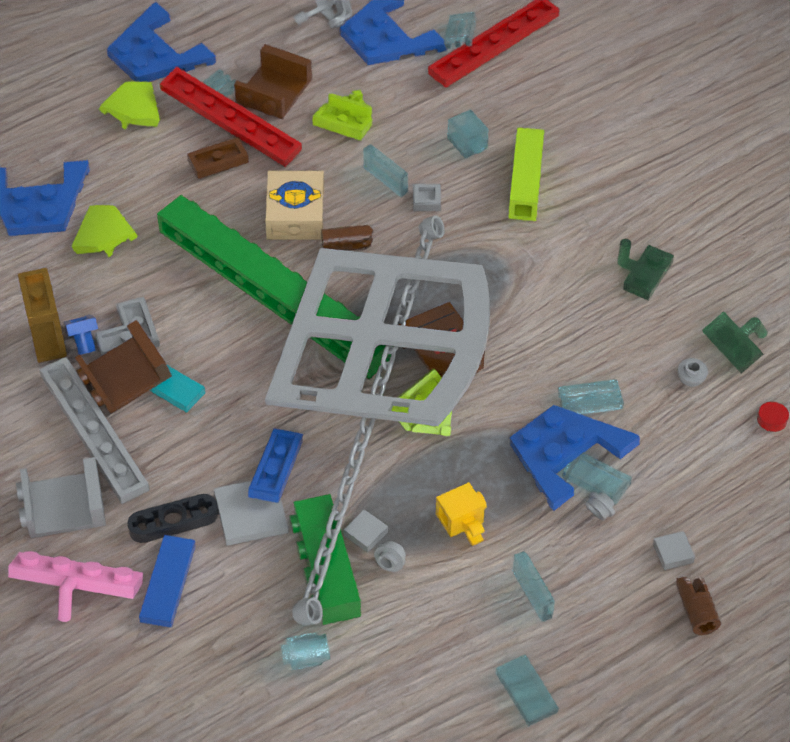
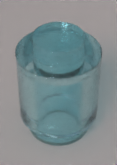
M317 632L286 637V644L280 645L283 664H290L291 670L323 665V661L330 660L326 634L318 635Z

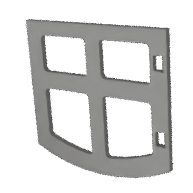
M320 248L266 395V405L439 426L468 389L479 368L486 348L491 308L488 282L483 265ZM341 271L374 275L360 319L347 320L316 316L332 272ZM401 278L461 285L464 297L463 330L452 332L385 324L384 320L397 281ZM310 337L352 342L338 386L335 389L292 384L306 342ZM378 345L455 354L442 379L425 400L420 401L361 393L375 348ZM302 394L316 396V401L300 400ZM393 406L408 407V413L391 410Z

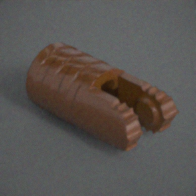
M370 225L321 229L322 247L344 251L369 248L373 242V229Z
M688 577L676 578V586L693 633L701 636L711 634L719 629L721 620L704 578L698 577L694 579L693 584H691Z

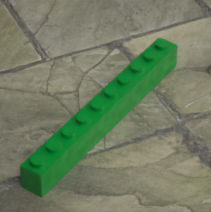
M179 195L157 213L159 232L283 320L291 325L293 324L308 283L298 272L291 271L279 259L269 256L257 244L249 242L237 230L230 229L215 215H210L201 209L195 201H190L182 195ZM325 293L316 316L347 320H358L361 317L356 316L343 303L333 300ZM310 337V339L337 358L346 362L352 345L351 341ZM378 345L375 348L366 376L367 379L372 378L377 373L386 345ZM387 354L385 362L390 361L391 354Z

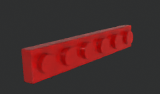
M534 0L428 66V74L446 88L559 17L560 9L549 0Z
M178 67L159 83L161 91L284 167L302 151L301 142Z

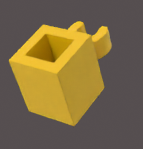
M470 482L436 497V516L450 537L465 531L466 537L472 546L484 541L481 534L485 532L482 523H484V510L487 505L483 495L479 491L476 492Z

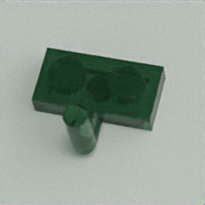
M626 238L620 241L617 263L620 267L631 271L624 281L623 290L649 301L673 264L674 255L648 245L639 260L635 261L629 258L631 241Z
M723 311L702 330L704 335L741 374L764 355L748 337L753 332L758 338H765L768 331L758 317H752L739 328Z

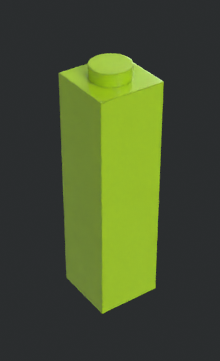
M517 127L508 219L536 221L544 130Z

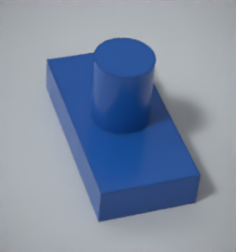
M93 315L63 322L65 333L68 336L74 335L78 354L96 351L91 331L98 329Z

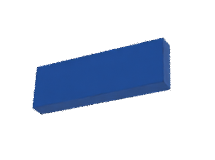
M273 428L249 486L248 497L279 503L301 448L303 434Z
M164 535L139 615L141 623L172 628L195 551V540Z

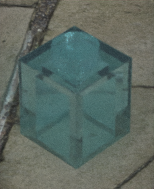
M471 109L448 119L447 139L464 158L478 154L488 148L489 129Z

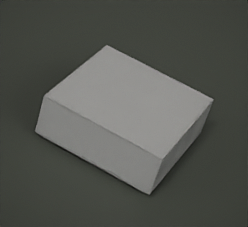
M413 184V211H441V184Z
M365 509L344 529V536L367 553L388 533V526Z
M684 531L654 538L653 546L664 570L694 563L695 555Z

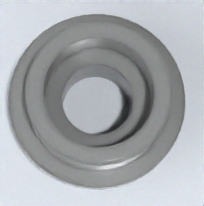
M695 358L685 359L678 366V376L681 382L687 386H698L707 378L708 368L701 360Z
M591 492L588 495L589 500L585 504L596 517L605 520L608 516L612 517L615 514L613 509L614 502L604 492L599 494Z
M387 541L377 547L374 557L379 566L384 570L397 572L405 564L406 553L398 543Z

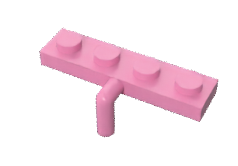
M33 551L19 552L10 563L8 569L9 578L60 586L58 620L62 622L71 620L72 591L74 589L134 599L143 583V573L133 571L128 567L113 568L102 566L97 562L83 563L71 561L69 558L62 556L53 558L39 555Z

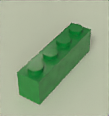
M331 494L294 501V514L289 515L293 534L299 533L300 541H296L299 559H306L307 567L303 568L306 585L314 569V562L322 538L326 533V526L333 507ZM333 520L331 529H335L338 520ZM341 529L334 549L331 552L323 584L319 589L318 600L322 606L323 625L361 617V599ZM329 537L325 544L327 548H329L332 540ZM326 556L321 557L319 565L323 566ZM317 574L315 575L313 583L316 585L320 577Z

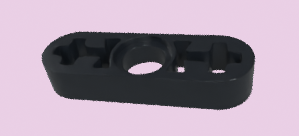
M199 494L137 511L128 519L129 535L138 543H146L161 539L164 535L172 536L208 526L214 523L218 517L217 502L209 494ZM205 506L208 512L202 513V511L199 510V508ZM186 510H190L192 518H187ZM171 513H178L182 516L181 520L174 524L167 523L164 519ZM159 518V527L156 526L155 519ZM144 523L147 529L140 530L138 524Z

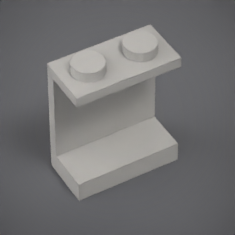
M95 457L83 459L85 471L83 474L30 482L27 469H20L22 482L16 483L18 500L24 501V508H19L21 526L28 527L30 538L106 526L100 478Z

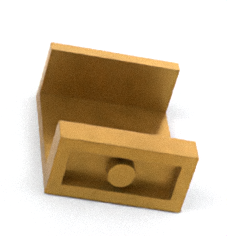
M47 267L18 273L38 363L67 357Z

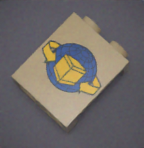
M268 171L265 220L267 240H322L324 171Z

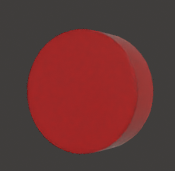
M766 402L759 408L757 421L763 429L770 432H778L786 427L789 412L784 405L778 402Z

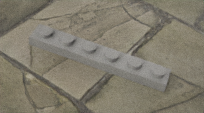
M67 357L39 369L45 384L90 455L96 458L97 466L121 504L150 491L148 482Z

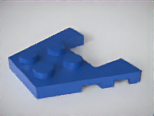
M372 0L340 27L341 37L367 65L400 60L401 55L412 53L415 57L425 55V51L437 49V53L447 50V42L434 29L410 39L387 14L404 6V0Z
M157 2L153 3L107 48L108 57L133 81L150 82L165 78L176 67L187 72L195 70V65L206 63L207 66L216 63L215 54L202 43L182 54H178L154 32L157 28L170 22V14Z
M89 161L64 162L63 184L20 186L16 188H7L6 167L0 168V218L8 235L17 236L66 231L76 206L75 200L78 193H81L85 176L90 171Z
M556 405L551 406L510 437L512 449L526 471H529L533 476L540 493L543 492L549 507L553 511L574 496V487L559 477L557 473L589 448L598 443L617 458L622 459L640 445V436L635 433Z

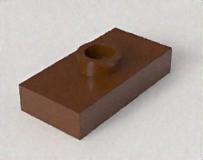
M238 137L187 153L188 162L198 179L249 163L248 154Z

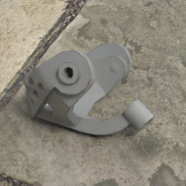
M315 0L317 8L306 13L301 11L293 17L296 23L300 25L308 20V18L321 12L329 20L328 24L333 29L342 26L351 17L352 8L349 0ZM334 4H336L338 11L336 14H334L332 9Z

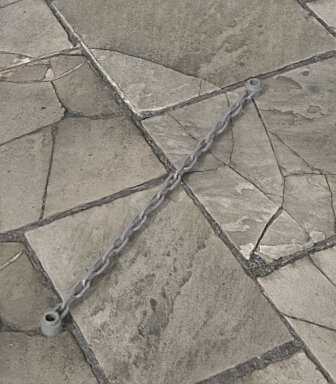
M439 216L425 218L420 223V246L414 258L427 259L433 240L443 237L445 229ZM422 249L425 251L423 258L420 256ZM407 279L401 297V304L397 309L392 325H406L405 321L409 317L415 298V291L419 286L420 280H416L414 286L410 285L412 279ZM407 294H411L410 299L405 301ZM402 308L406 309L404 317L401 315ZM385 346L381 365L377 370L370 394L383 396L386 387L385 383L389 379L396 351L399 347ZM387 354H391L389 362H385ZM383 369L386 371L384 379L381 377ZM377 386H381L380 392L375 394ZM362 417L360 429L356 434L349 455V463L345 468L338 489V497L334 501L326 526V533L322 538L314 562V569L311 572L303 599L293 606V618L302 625L318 624L322 619V606L318 600L319 589L324 581L331 552L334 549L342 525V517L346 512L354 486L353 482L357 478L365 452L364 448L368 444L375 418L370 419L369 426H364L368 417ZM361 434L365 435L363 444L359 442ZM360 451L358 460H353L355 452ZM350 468L354 469L352 478L348 476ZM349 485L347 494H342L344 486ZM339 502L343 504L341 512L337 511ZM333 520H338L335 529H331ZM328 537L332 539L329 548L325 546ZM326 556L323 566L319 565L321 557ZM316 574L320 576L317 585L313 583ZM309 593H314L312 598H308Z

